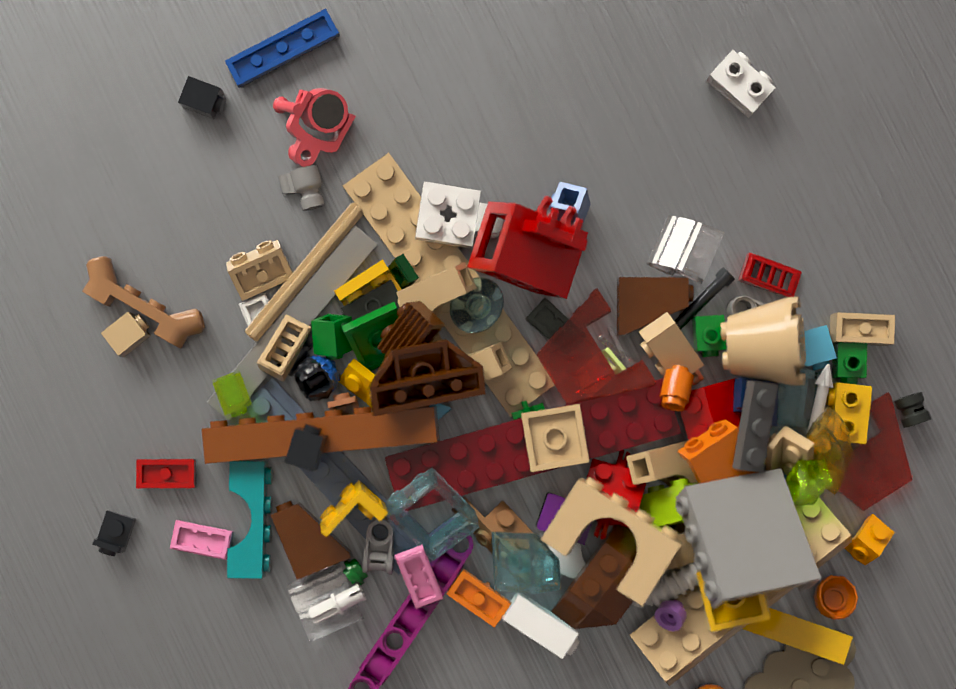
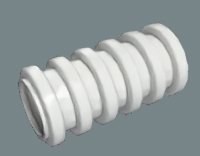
M694 563L688 564L686 568L683 566L679 567L680 571L675 572V570L671 571L672 575L663 576L664 579L657 583L650 594L655 606L659 607L663 601L673 597L676 600L679 594L686 595V591L689 589L691 591L695 590L694 587L699 585L696 574L698 570Z

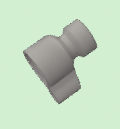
M318 165L298 168L288 174L278 176L282 193H300L302 195L300 202L303 211L325 205L323 196L318 192L322 185Z

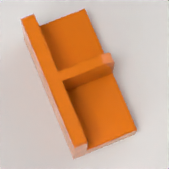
M465 569L462 570L447 592L448 596L494 628L512 603L492 589L488 581L486 583L482 582Z

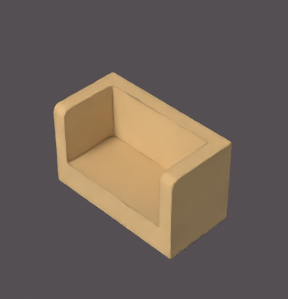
M834 313L830 315V337L832 343H868V345L873 346L893 345L895 338V315Z

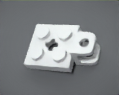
M424 181L415 240L472 249L474 237L478 235L487 204L479 203L481 191ZM450 208L452 213L456 214V218H451L450 222H445V218L440 215V211ZM496 218L490 239L499 236L503 227L502 219Z

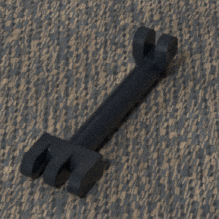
M724 267L715 274L717 278L674 320L680 330L724 286L728 287L735 280Z

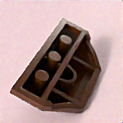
M446 339L391 349L369 385L372 415L379 416L484 395L486 390L483 365Z
M614 525L606 538L603 539L551 610L554 615L573 629L616 625L633 603L632 599L617 590L634 563L637 554L636 538L630 528L621 525Z

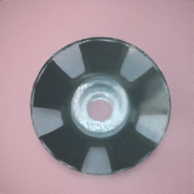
M485 277L473 278L477 288L451 300L450 315L452 321L464 332H483L494 325L502 313L504 305L503 293L494 281ZM483 305V308L478 312L479 307Z

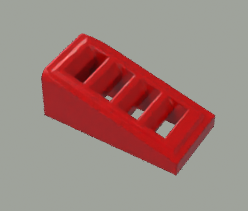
M749 252L746 255L738 281L784 297H794L802 271ZM756 263L760 266L756 278H753L751 274ZM765 267H768L770 272L767 281H761ZM776 270L781 272L777 286L772 285ZM786 274H789L792 277L788 289L785 290L782 287Z

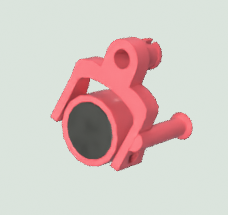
M324 88L312 89L311 91L300 89L295 103L288 101L285 97H278L273 102V108L277 113H291L286 123V129L297 140L295 144L290 146L288 156L294 163L303 167L311 166L316 161L320 150L330 153L336 152L356 117L348 113L347 103L342 95L336 91ZM301 117L304 124L310 129L324 133L335 132L333 138L324 141L313 137L302 129L299 124V118Z

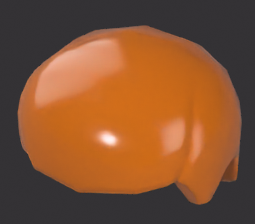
M830 575L824 578L816 586L813 596L815 607L820 614L833 620L849 617L856 609L858 601L855 586L845 576Z

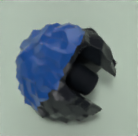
M313 355L304 358L298 363L297 370L294 371V378L300 391L303 392L305 398L309 399L310 402L329 398L330 394L337 388L338 381H340L336 362L326 357L322 358Z

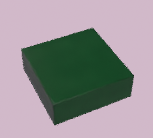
M404 254L396 257L388 266L401 289L411 286L419 278Z

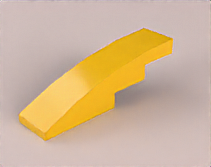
M769 608L770 619L749 623L743 628V630L842 665L845 663L853 639L852 636Z

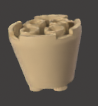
M786 297L728 316L727 322L721 323L722 340H727V352H723L724 370H730L732 375L790 386L805 385L806 373L800 374V368L805 367L806 362L804 320L802 314H797L796 308L801 307L800 297Z

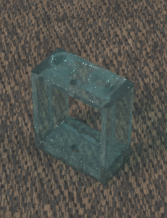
M433 467L425 473L418 474L409 485L402 490L395 491L386 501L388 517L416 545H423L426 554L433 561L479 528L476 511ZM435 489L457 513L428 533L406 509Z

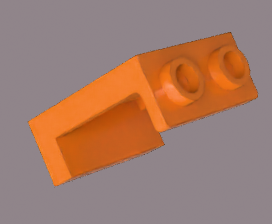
M727 420L712 424L708 431L699 437L688 440L684 447L678 450L680 457L689 464L699 484L759 473L732 468L739 429Z

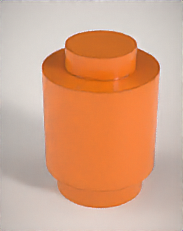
M674 365L672 369L665 370L660 393L662 407L673 411H683L685 409V405L689 403L694 375L689 372L688 368Z

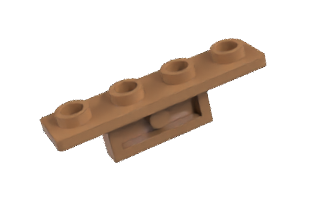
M466 497L461 499L452 508L457 520L470 529L475 535L476 540L495 556L497 563L501 567L506 568L521 588L531 593L544 583L542 578L525 561L542 542L503 500L486 517Z

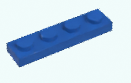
M325 8L225 60V63L237 86L240 88L337 38L340 34Z

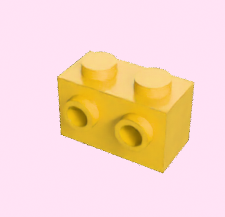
M833 383V388H829L826 405H829V416L825 417L823 421V434H826L827 441L866 444L872 386Z

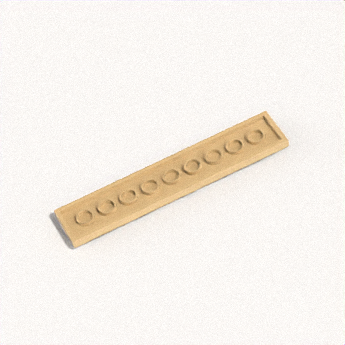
M390 153L384 155L343 185V188L353 202L362 208V214L393 257L405 255L419 277L413 284L463 262H466L468 265V260L457 246L415 240L421 196ZM469 269L477 287L474 290L479 292L482 290L481 278L476 271ZM486 296L474 298L469 305V314L475 320L485 319L492 310V302ZM455 298L448 301L441 308L438 318L445 324L444 327L466 354L479 351L501 341L512 368L502 375L485 381V383L510 417H512L511 413L523 409L521 402L527 401V404H530L557 384L503 308L499 318L491 316L488 320L489 328L478 333H469L474 325L473 323L468 322L459 328L452 318V310H463L465 307L464 302Z

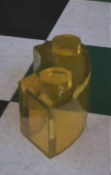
M827 406L812 423L805 438L815 443L813 455L815 458V470L811 478L835 495L840 489L851 464L853 449L849 439L850 432L846 424L832 408Z

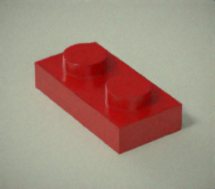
M136 459V488H196V459Z

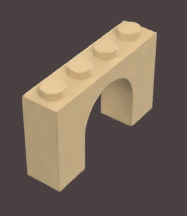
M463 262L396 293L399 307L406 302L421 301L438 317L441 308L448 301L464 295L477 287L467 268L466 262ZM439 333L433 341L442 340ZM501 341L479 351L467 353V355L483 365L484 381L502 375L512 368Z
M687 441L626 456L633 485L661 480L671 487V481L688 478V483L697 482L689 464L678 453V450L684 447ZM684 523L677 524L674 531L680 534L678 539L683 544L667 569L679 568L694 562L695 554L691 543L686 539Z
M588 477L587 480L584 478L578 479L541 541L567 556L573 550L586 527L593 520L610 517L622 521L632 530L636 538L637 554L634 563L617 590L643 606L683 544L678 539L680 534L668 526H664L663 529L652 523L654 518L641 509L638 512L633 511L627 507L629 502L616 493H613L612 496L602 491L604 486L591 477Z

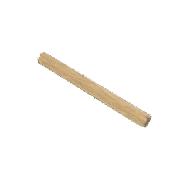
M352 202L245 329V333L256 342L260 340L363 216L362 208Z

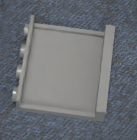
M781 468L685 486L676 496V509L683 518L685 536L692 545L695 554V566L701 572L704 580V593L706 598L711 601L713 609L718 608L723 602L798 587L799 591L810 589L821 579Z

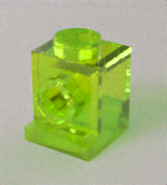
M797 460L785 479L794 505H814L824 489L831 488L833 485L825 460Z

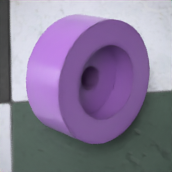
M679 600L663 601L655 612L657 623L669 631L681 629L687 618L683 604Z

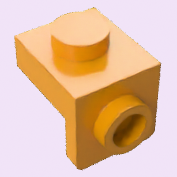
M871 514L852 538V543L844 549L855 560L863 565H867L881 555L895 532L874 514Z

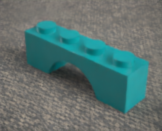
M230 461L229 490L238 494L246 501L251 511L252 521L247 536L239 544L228 548L227 578L262 579L266 577V572H270L271 555L266 554V543H271L272 536L271 525H267V514L272 512V496H267V486L272 485L273 469L268 467V461Z

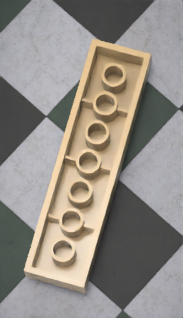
M814 491L795 504L816 566L819 569L852 543V535ZM699 585L694 587L695 590L691 591L689 589L686 591V595L681 594L676 599L683 604L687 614L681 629L669 631L662 628L657 623L654 615L630 634V637L668 686L672 685L748 625L745 624L711 632ZM793 588L766 593L768 607L772 606Z

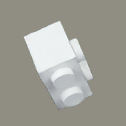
M732 50L709 75L706 81L749 118L776 87L772 85L773 80L765 72H758L751 66L752 62L745 54L741 52L737 54Z

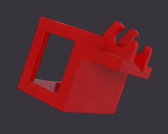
M548 196L544 197L536 211L517 203L488 201L467 268L537 295L567 299L582 251L585 252L588 240H586L588 232L581 230L583 219L578 217L571 226V220L577 212L575 207L569 206L560 221L557 220L559 210L552 207L547 215V210L553 202L552 198ZM496 218L505 220L493 258H484Z

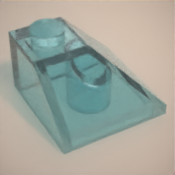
M492 532L495 591L538 594L561 590L560 560L547 544L541 541L542 538L537 533Z

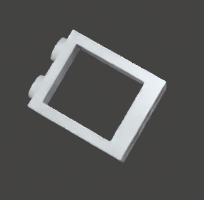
M517 590L511 600V605L502 616L503 620L563 659L566 653L571 656L580 642L577 637L579 635L577 629H573L551 611Z

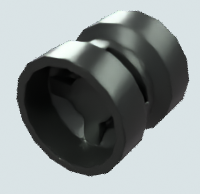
M922 391L894 400L896 408L902 414L901 423L903 428L931 420L929 411L923 405L925 399Z

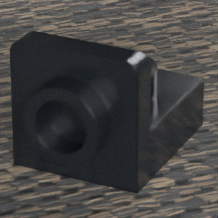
M106 510L98 537L94 539L92 545L100 547L98 552L109 556L125 552L136 519Z

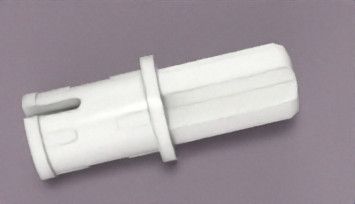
M357 583L355 586L337 595L335 593L331 594V598L308 610L309 616L314 624H318L338 613L340 615L344 614V610L367 599L365 594H362V587Z

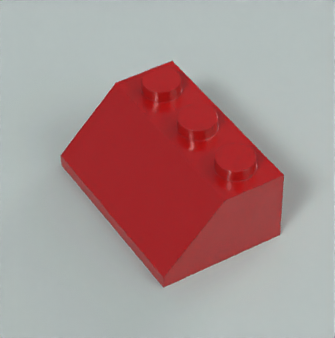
M737 378L691 390L689 403L685 405L683 411H680L688 440L699 437L708 431L712 424L723 420L729 421L739 429L742 413L733 412L734 383Z

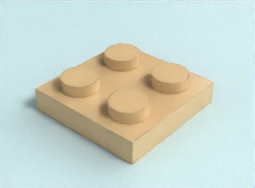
M580 404L521 414L531 472L589 463Z

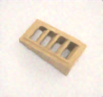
M286 314L257 361L259 369L284 382L312 328ZM289 327L299 332L300 335L296 337L286 332ZM284 338L294 343V345L290 347L282 343L281 340ZM276 349L287 353L286 358L275 352ZM271 359L280 363V368L270 363Z

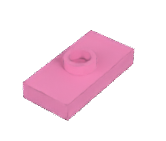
M176 520L170 549L227 560L228 548L231 547L234 531Z
M423 545L395 555L416 609L443 599Z

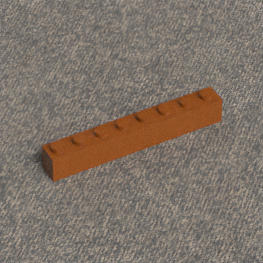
M424 406L379 416L372 415L371 407L353 408L354 414L345 415L342 414V409L325 411V416L314 417L313 412L297 413L296 419L285 420V415L267 416V422L256 423V417L238 419V425H228L227 420L211 421L210 427L201 429L204 461L207 464L287 456L295 428H304L305 424L321 428V434L328 436L323 453L435 443L440 441L437 406Z

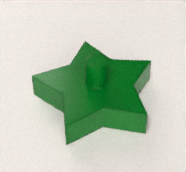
M527 401L521 402L523 409L511 414L515 420L522 418V413L545 410L543 403L529 407Z

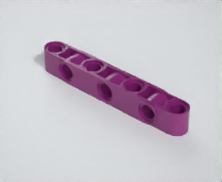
M463 530L454 532L430 562L443 596L463 568L464 562L473 549L474 541L472 536ZM463 536L468 539L469 547L466 551L458 552L453 548L452 542L455 537ZM409 593L359 667V671L348 689H354L355 684L358 682L367 683L370 689H379L390 676L440 600L416 609ZM392 633L400 634L403 638V645L393 648L388 644L387 637Z

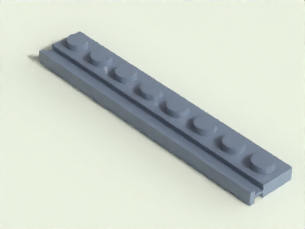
M273 377L242 405L252 418L256 417L257 423L267 422V416L285 415V420L296 419L297 413H306ZM342 451L323 453L318 469L313 472L300 468L334 506L342 499L339 495L349 483L355 485L358 480L385 502L388 511L385 518L392 521L395 529L393 570L398 575L401 571L395 558L396 554L423 545L424 550L429 547L428 543ZM356 504L345 518L366 540L367 528L376 517L370 520L358 509L359 505ZM377 524L373 527V533L377 538L384 539L388 536L389 531L385 525Z

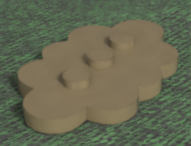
M834 629L835 631L848 635L844 631ZM852 639L844 665L784 644L783 651H774L765 657L762 672L749 676L744 683L743 689H854V676L847 666L855 657V642Z

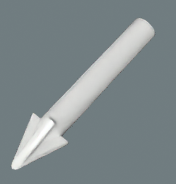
M830 364L825 366L814 383L818 384L806 435L808 440L815 443L814 450L816 449L829 387L833 388Z

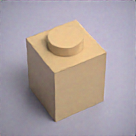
M131 312L125 313L101 332L116 354L121 357H125L151 336L146 330L150 327L146 320L140 314L135 316Z

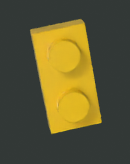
M353 359L342 373L338 382L371 407L369 385L375 374L356 359Z

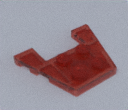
M598 288L590 293L589 298L582 306H579L574 311L573 316L563 327L557 330L536 354L566 405L656 385V380L643 360L615 374L586 328L611 313L610 307Z
M889 392L871 401L870 416L880 432L868 439L866 444H860L834 462L830 461L818 441L814 450L813 464L826 481L863 511L913 480Z

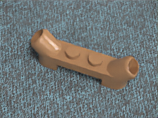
M101 256L90 259L87 262L86 267L90 280L82 291L109 307L115 298L160 323L154 334L180 349L187 337L203 332L205 324L200 310L194 308L169 315L163 312L166 306L151 298L149 302H146L139 298L142 293L128 284L124 288L119 286L112 260L109 257Z

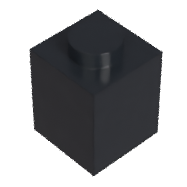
M188 76L178 103L184 109L215 119L216 114H221L226 98L223 97L224 92L220 87Z
M305 424L304 428H295L285 463L312 472L317 470L328 436L321 434V428L310 424Z

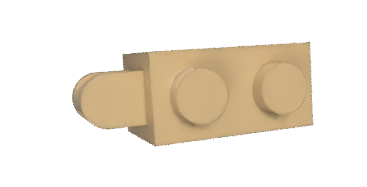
M668 312L639 331L644 339V342L640 345L649 358L654 355L659 362L655 364V367L663 378L665 370L672 369L674 365L688 368L689 372L694 375L692 387L704 380V377L698 370L704 366L703 362Z

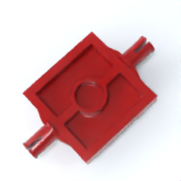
M625 450L619 451L616 464L593 458L587 478L591 477L604 486L602 491L612 496L613 493L620 495L629 502L627 507L638 512L646 483L633 485L626 456L631 455L630 452L626 451L625 458L622 460ZM615 518L595 519L598 522L593 535L598 538L602 529L600 539H605L609 525L629 527Z

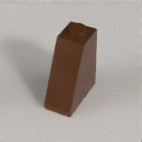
M619 277L617 279V337H623L649 325L666 312L672 315L686 309L689 306V302H693L694 287L689 285V278Z
M291 500L275 507L277 513L272 514L271 518L297 580L353 556L352 551L332 532L327 537L321 534V522L301 503L293 505Z

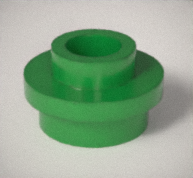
M356 558L350 562L346 560L344 564L347 568L343 570L346 577L352 584L358 582L360 585H363L365 583L363 580L368 577V574L363 573V567Z

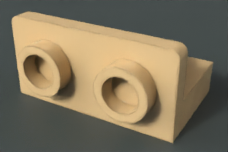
M271 240L264 241L249 253L240 252L233 255L230 261L226 263L229 276L242 301L284 283L293 273L282 251L279 240L273 242Z
M784 426L778 434L774 433L769 438L767 457L765 459L766 471L781 468L788 477L797 479L805 484L812 473L815 443Z

